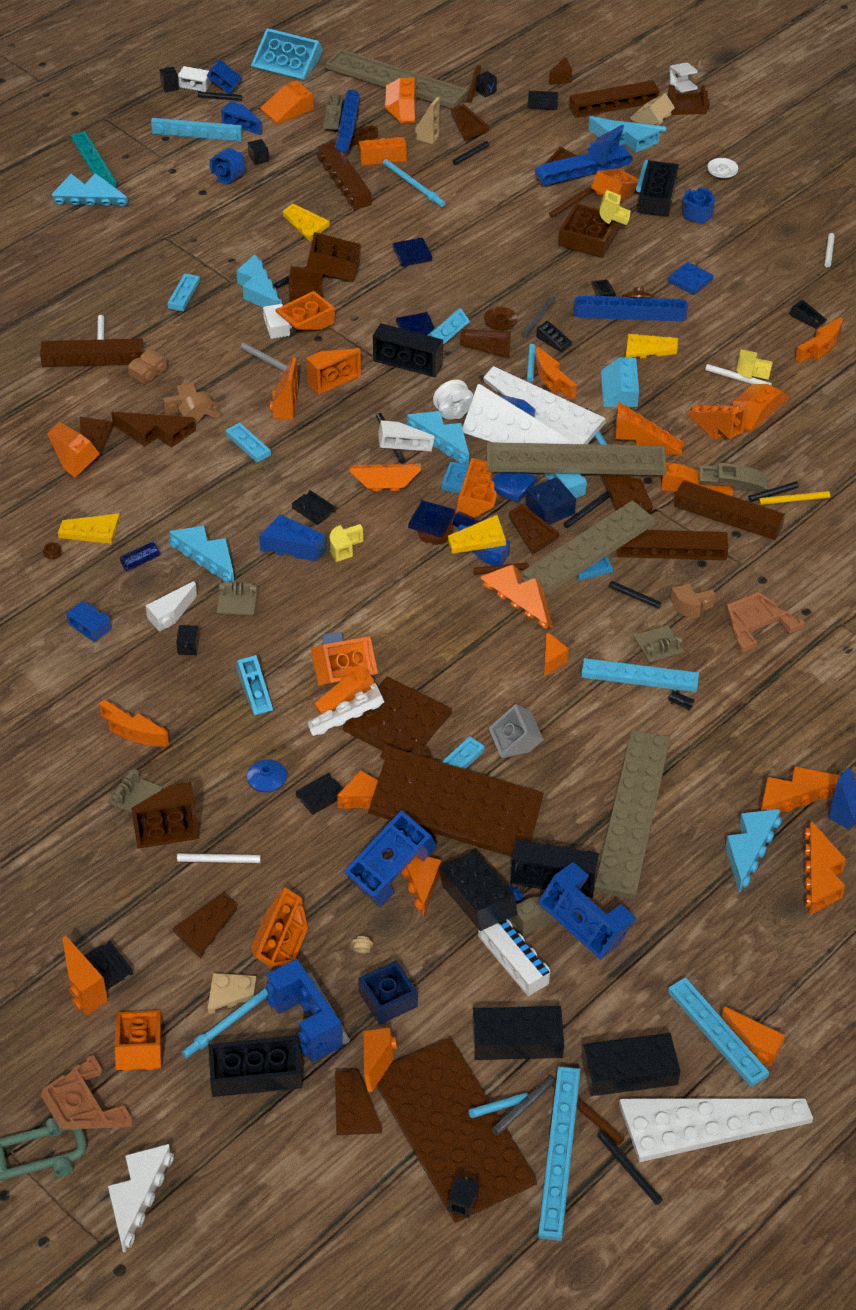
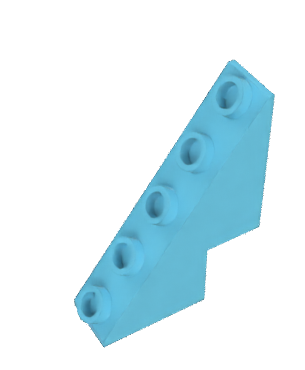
M589 116L588 129L598 137L620 125H624L619 146L626 144L634 152H639L659 143V129Z
M96 173L86 184L70 174L51 194L53 201L58 205L64 203L72 205L87 204L91 206L95 204H102L104 206L129 205L127 196Z
M253 255L236 271L237 284L243 286V299L261 307L282 304L281 299H278L276 289H273L271 279H268L266 269H263L261 259L258 260L257 256Z
M440 411L408 414L406 425L434 435L433 446L440 449L459 463L469 465V452L461 423L444 425Z
M204 526L170 531L168 542L172 548H176L186 557H190L198 565L205 567L212 574L222 578L223 581L232 582L234 586V573L226 538L207 541Z
M779 809L742 813L739 824L742 834L727 836L725 849L739 892L742 891L743 887H748L751 880V872H756L759 865V857H764L767 850L766 844L772 842L775 834L773 832L774 829L780 827L782 818L779 817Z

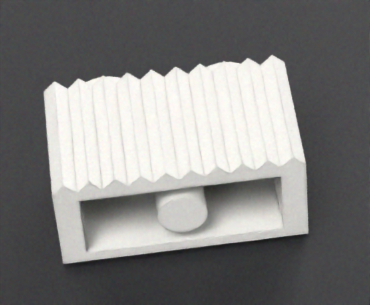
M183 66L178 74L179 87L206 92L212 83V80L206 76L209 71Z
M283 304L263 307V317L271 339L290 335L292 325L275 312V309L283 306Z

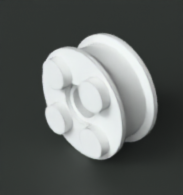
M450 380L436 390L433 396V404L441 412L443 418L460 419L469 411L474 395L462 380Z

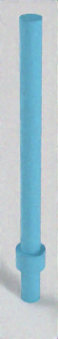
M385 159L383 161L386 167L426 195L431 202L437 203L441 207L445 206V201L440 199L438 194L425 188L389 160Z
M266 988L204 1035L200 1034L196 1037L194 1042L181 1052L183 1057L187 1059L199 1049H204L208 1046L209 1041L262 1002L268 996Z

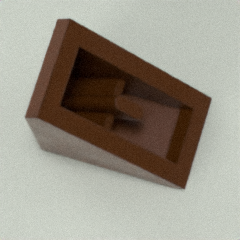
M564 57L550 71V85L572 82V68L567 58Z

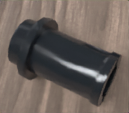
M673 690L668 701L672 705L675 703L690 711L695 699L681 694L679 690Z

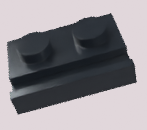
M528 91V108L557 109L558 92Z
M311 490L292 503V509L316 525L330 517L332 512H336L334 505Z
M327 773L297 790L296 797L314 815L338 801L337 795L343 788L335 779H332L330 773Z
M111 941L84 955L104 978L106 990L123 981L124 977L133 975L132 968Z

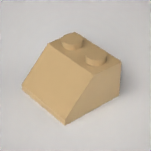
M666 93L644 104L630 119L641 124L660 125L663 122V118L669 117L675 107Z

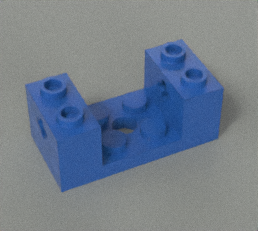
M401 810L344 872L351 883L381 908L395 893L390 886L395 878L416 856L421 861H424L435 850L437 845L427 831ZM386 851H393L394 855L391 859L386 860L383 858V854Z
M572 862L554 875L538 904L601 960L620 945L637 918L621 904L610 913L605 914L580 891L589 875ZM578 913L582 915L583 920L578 917Z
M297 959L266 974L267 984H265V988L268 992L266 1000L271 1008H275L278 1014H281L300 1004L304 1012H309L311 1017L299 1023L300 1032L298 1037L301 1043L299 1049L304 1057L308 1056L313 1063L342 1047V1025L340 1020Z

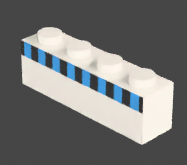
M508 919L482 931L478 929V937L527 996L549 984V967L538 959L535 950L527 946L523 936L520 933H516Z

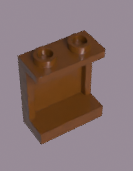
M669 85L668 98L675 107L671 111V115L706 114L707 108L710 106V100L704 85H701L700 92H676L675 85Z
M291 266L289 273V303L312 291H315L323 298V270Z

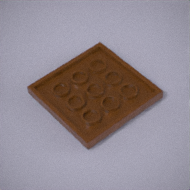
M387 676L378 686L384 703L376 709H369L363 712L360 717L350 718L343 725V731L381 751L384 750L385 746H391L411 753L416 746H425L452 714V708Z

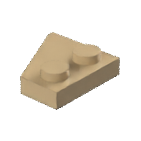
M213 973L208 1014L215 1013V1009L224 1006L230 1008L240 1002H247L254 997L257 983L256 976Z

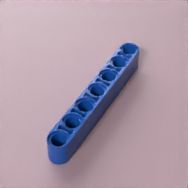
M347 90L343 103L335 148L342 152L349 150L353 136L360 96L355 90Z
M620 145L604 166L589 159V153L539 165L535 169V174L543 185H549L594 174L600 170H610L626 166L632 161L633 157L624 145Z
M577 296L574 299L573 314L578 318L684 321L687 317L688 302L684 299Z

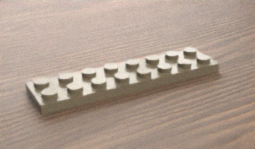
M632 500L520 572L522 583L536 578L542 584L544 595L546 596L655 525L656 520Z

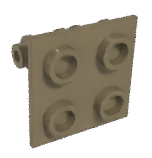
M226 581L219 583L220 595L217 614L254 616L258 594L257 585L240 582V585L237 586V582H234L233 586L232 582Z
M668 625L634 635L649 663L684 653L680 645L683 643L682 637L674 635Z
M133 769L121 781L107 803L132 813V807L158 793L163 787L139 778V771Z

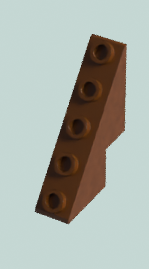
M111 412L113 425L144 447L158 438L172 448L196 431L193 417Z

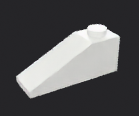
M380 422L378 431L380 448L432 451L434 435L400 422Z
M193 581L146 605L147 618L159 632L175 624L197 597L196 583Z

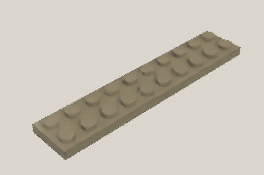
M339 49L325 63L326 69L380 85L384 88L399 78L416 77V97L430 102L439 97L440 105L447 108L456 107L468 95V89L342 49Z
M487 442V472L666 475L665 447Z
M631 730L594 892L636 899L670 737Z

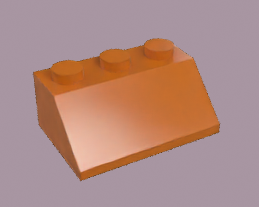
M404 137L359 141L357 144L361 166L382 164L385 159L391 163L407 161V146Z

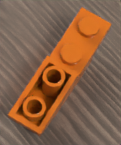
M840 317L820 327L816 331V337L799 345L796 350L795 360L799 363L810 357L818 360L828 353L839 338L843 318Z
M539 346L536 347L535 365L543 383L554 394L560 391L570 400L576 398L577 384L560 371V363L557 360L553 359Z
M105 699L99 703L100 715L108 721L111 732L127 740L156 747H167L169 745L166 729L157 726L148 717H144L139 713L132 717L129 713L123 712L114 703H110Z

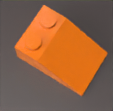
M297 80L292 81L275 93L260 108V111L275 124H279L314 110L313 94Z
M622 169L597 171L591 188L596 191V194L601 196L604 195L606 190L621 195L620 201H623L636 191L639 178Z
M315 291L275 309L278 315L296 329L322 330L334 324L335 307Z
M355 348L320 351L306 357L307 384L319 395L360 377L361 350Z
M292 358L277 382L276 389H273V401H270V411H273V418L294 420L298 401L296 358Z
M371 636L311 648L318 686L340 682L348 674L363 667L370 675L378 674Z
M64 936L62 939L71 986L69 991L73 996L71 1001L77 1011L81 1010L87 1016L108 1002L104 978L69 938Z
M161 1010L116 1012V1070H154L161 1068Z

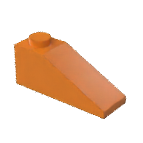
M363 667L344 677L314 703V706L320 714L328 710L335 711L341 702H350L354 700L355 694L363 691L365 693L371 689L370 685L374 684V679Z
M724 1007L721 1018L762 1064L772 1067L783 1047L785 1035Z
M390 1028L364 1031V1077L368 1092L374 1090L394 1060L397 1040L396 1036H392Z

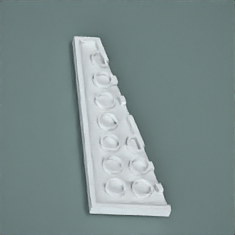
M494 366L483 377L484 382L496 392L499 391L502 395L525 400L535 408V418L576 444H588L606 423L604 417Z
M477 385L462 428L465 435L488 442L576 444L484 386Z
M806 1099L619 1100V1106L639 1162L805 1125L813 1121V1116Z

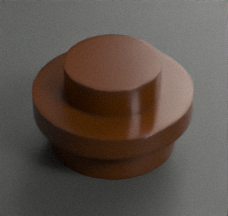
M54 542L46 544L43 549V555L47 559H56L62 553L60 546Z

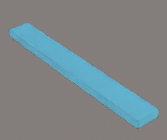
M558 1067L538 1234L539 1239L562 1241L581 1070L578 1068Z

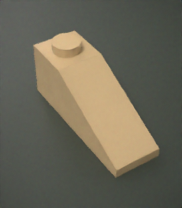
M436 97L419 124H417L415 128L417 140L434 144L438 139L440 124L439 97Z

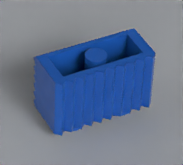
M221 59L212 66L206 75L228 94H231L242 80V76L228 67Z
M81 601L67 612L69 626L74 627L75 630L85 635L88 639L90 638L93 642L111 630L109 616L106 613L97 611L92 604L88 605Z

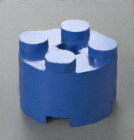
M226 148L210 159L211 173H215L219 178L217 179L218 182L229 184L245 173L243 154L232 148Z
M701 187L698 190H687L683 199V218L695 221L698 224H705L707 220L712 218L715 206V197L712 195V191Z

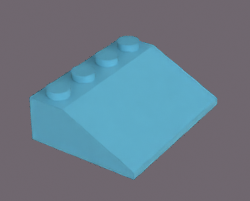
M266 28L251 67L304 81L318 63L323 49L317 40Z

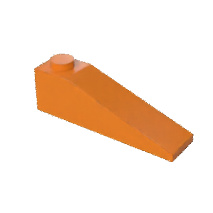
M58 422L47 433L63 469L74 478L100 454L87 438L61 422Z
M471 458L459 494L456 515L475 518L494 508L497 492L494 489L495 484L491 478L492 473L487 472V461Z
M666 463V475H663L661 490L677 492L684 480L733 496L734 490H732V486L699 484L698 470L681 464Z

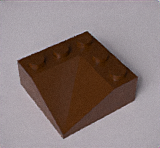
M576 203L559 230L558 246L604 257L619 232L620 223L611 220L610 224H608L601 218L600 209Z
M314 232L306 268L323 270V274L327 277H337L343 281L353 282L358 266L361 244Z
M191 782L170 785L131 808L138 849L199 839Z

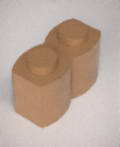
M148 349L140 358L134 359L128 365L129 376L142 384L152 381L155 375L166 370V357L153 349Z

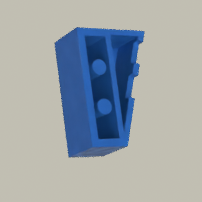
M281 514L259 535L261 552L270 550L277 552L278 555L286 553L293 555L294 558L317 561L326 551V536Z

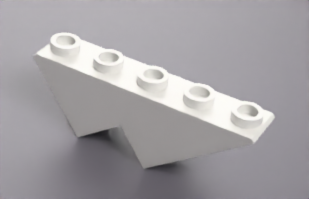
M169 1144L126 1155L131 1180L108 1186L123 1252H126L127 1248L132 1247L135 1240L134 1233L137 1227L142 1226L145 1219L144 1213L147 1207H151L153 1204L154 1192L157 1186L160 1187L165 1176L164 1172L173 1162L174 1154L170 1153Z

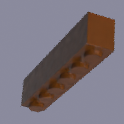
M651 80L570 95L569 109L574 117L578 118L642 106L658 97L660 90L655 82Z
M336 142L318 146V161L328 171L330 178H333L336 187H339L342 195L346 197L348 204H351L354 210L371 206V191L344 153L335 148Z
M143 339L41 341L40 358L42 367L129 365L134 359L140 358L144 353Z
M684 480L675 494L674 507L772 540L777 539L783 527L784 513Z
M646 530L618 548L616 554L617 557L727 560L729 548L727 532Z

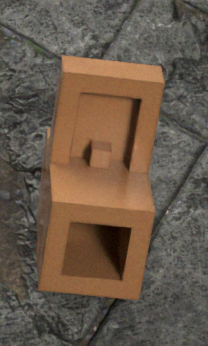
M194 383L176 386V396L163 398L165 415L181 413L178 407L188 396L196 393Z
M206 392L191 394L178 407L183 417H193L196 424L205 414L216 419L222 415L218 408L219 405L211 400Z
M685 584L672 588L670 601L681 615L697 618L700 617L701 610L714 607L716 594L713 589L695 594L690 584Z

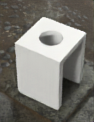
M688 62L671 65L670 85H675V89L679 92L696 90L697 86L688 80V75L697 73V69Z

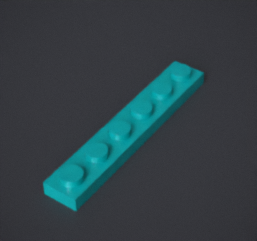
M86 132L72 134L71 140L92 175L96 173L113 187L117 186L116 180Z

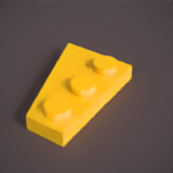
M291 204L283 210V217L309 241L312 240L314 232L322 233L330 226L329 220L295 204Z
M628 334L626 357L639 356L642 359L646 358L647 355L658 357L677 354L678 338Z
M120 513L62 520L58 531V538L112 544L120 521Z
M498 515L448 535V543L452 554L506 545V539Z

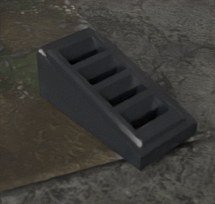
M607 279L591 281L596 296L616 297V293Z
M803 299L795 304L789 313L792 317L815 329L827 321L825 317Z
M549 321L537 327L536 337L559 352H563L572 345V341Z

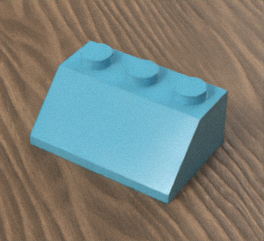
M619 357L601 370L603 407H617L618 402L628 407H638L639 384L636 358Z

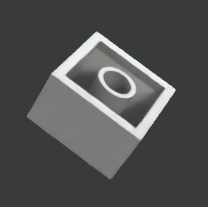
M517 704L489 727V731L502 758L528 753L544 740L532 712Z

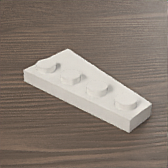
M376 683L370 685L371 689L365 693L360 691L355 694L354 700L350 702L343 701L338 704L335 711L328 710L309 721L308 726L312 735H322L331 727L341 726L352 717H360L363 712L380 707L384 700Z

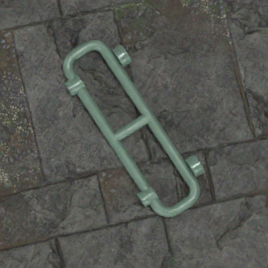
M53 1117L46 1121V1127L0 1138V1181L53 1167L54 1174L58 1177L71 1174L73 1171L71 1162L83 1156L86 1150V1139L83 1129L61 1130ZM67 1130L74 1132L77 1142L75 1151L7 1169L3 1147L48 1135L56 1137Z

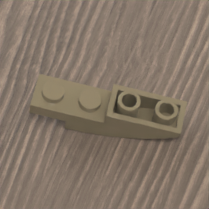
M332 93L328 96L323 129H339L344 95Z
M718 463L717 466L699 465L698 481L702 485L732 486V490H768L767 474L754 468L730 463Z

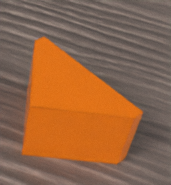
M546 633L544 675L550 674L568 662L569 649L550 633Z

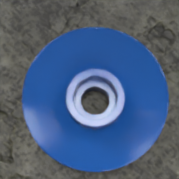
M275 760L258 761L247 772L249 785L259 792L276 791L285 784L287 779L285 767Z

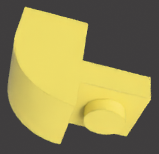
M609 190L605 191L601 200V218L608 224H610L611 220H615L618 223L627 225L631 211L620 207L621 195Z
M741 349L736 371L749 379L753 376L769 380L773 362L756 358V352Z
M361 524L347 529H343L339 525L331 531L330 552L336 562L353 557V545L364 542Z

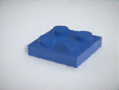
M687 261L668 277V282L695 295L713 280L714 275Z
M498 472L492 481H494V489L497 494L519 503L526 495V489L533 487L537 482V477L527 472Z

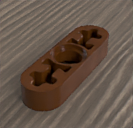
M371 125L354 130L349 147L357 145L359 141L376 139L378 137V128Z

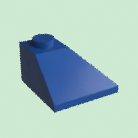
M620 125L598 137L594 143L591 142L588 147V158L604 166L618 150L624 125Z

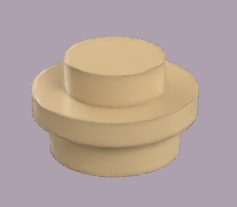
M358 936L357 939L352 940L353 950L357 953H369L373 947V942L368 937Z

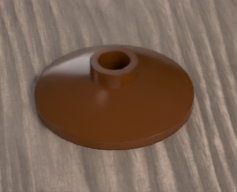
M634 287V291L622 295V297L655 298L654 295L645 292L644 288Z
M494 307L486 311L484 321L491 328L503 330L511 328L516 324L517 315L509 308Z

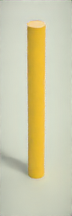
M830 492L759 498V505L830 498Z

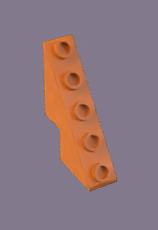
M618 402L615 439L635 440V445L664 446L665 454L682 455L684 444L680 439L675 438L668 431L658 427L654 422H650L641 414L631 410L627 405Z
M697 404L692 406L691 411H688L687 414L714 440L724 435L731 439L743 433L747 408L740 407L739 405L730 406L729 404L720 406V404L713 406L710 404L704 406Z
M513 564L481 576V579L484 581L482 585L492 591L494 588L498 591L496 595L503 600H506V598L510 599V604L518 610L520 608L524 609V614L533 620L535 617L539 620L538 624L546 630L548 627L553 629L543 587L536 578L522 583L520 571Z
M795 766L792 782L768 777L761 811L779 809L780 813L789 812L794 808L807 806L818 800H825L834 795L837 780L841 776Z
M360 770L337 795L338 808L369 809L378 780Z
M810 822L809 828L805 827L804 839L808 840V844H805L804 852L805 856H808V861L806 860L805 873H808V877L805 880V890H809V895L806 894L805 907H809L810 915L842 899L845 885L836 875L844 871L846 863L845 857L813 822Z
M416 856L401 873L403 878L408 880L409 893L414 894L416 910L421 911L422 916H424L440 877L439 866H441L442 860L427 857L424 861H421Z

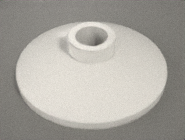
M716 158L708 163L707 169L710 174L716 177L729 178L737 174L738 165L727 158Z

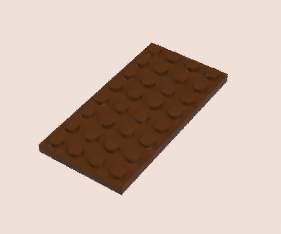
M389 746L368 814L392 821L402 810L427 832L512 857L516 839L532 841L544 793Z
M450 1037L390 1064L376 1087L446 1209L447 1200L457 1176L469 1177L479 1183V1195L471 1216L537 1185L536 1177L508 1131L505 1129L498 1136L493 1134L492 1128L501 1121L497 1113L491 1112L475 1118L470 1117V1109L489 1104L490 1102ZM448 1211L454 1223L466 1219V1217Z

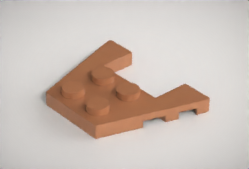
M759 592L727 604L726 608L741 653L757 646V641L749 632L779 621L789 633H793L803 629L805 622L792 617V613L789 611L781 610L777 607L778 604Z
M94 1055L89 1056L83 1064L75 1066L66 1076L62 1075L42 1089L41 1097L61 1130L132 1126L133 1119L124 1105L103 1112L86 1085L85 1080L101 1076L102 1068Z

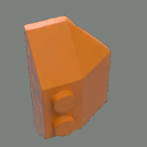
M416 77L399 78L386 85L385 109L400 124L415 123Z
M752 384L733 401V406L739 405L740 407L747 408L744 430L751 433L789 398V395L769 384Z
M421 463L350 465L349 469L365 487L372 491H382V488H389L390 491H399L400 488H404L421 471Z
M286 887L280 891L265 912L251 945L253 956L271 968L284 966L296 959L308 930L305 912L302 907V898Z

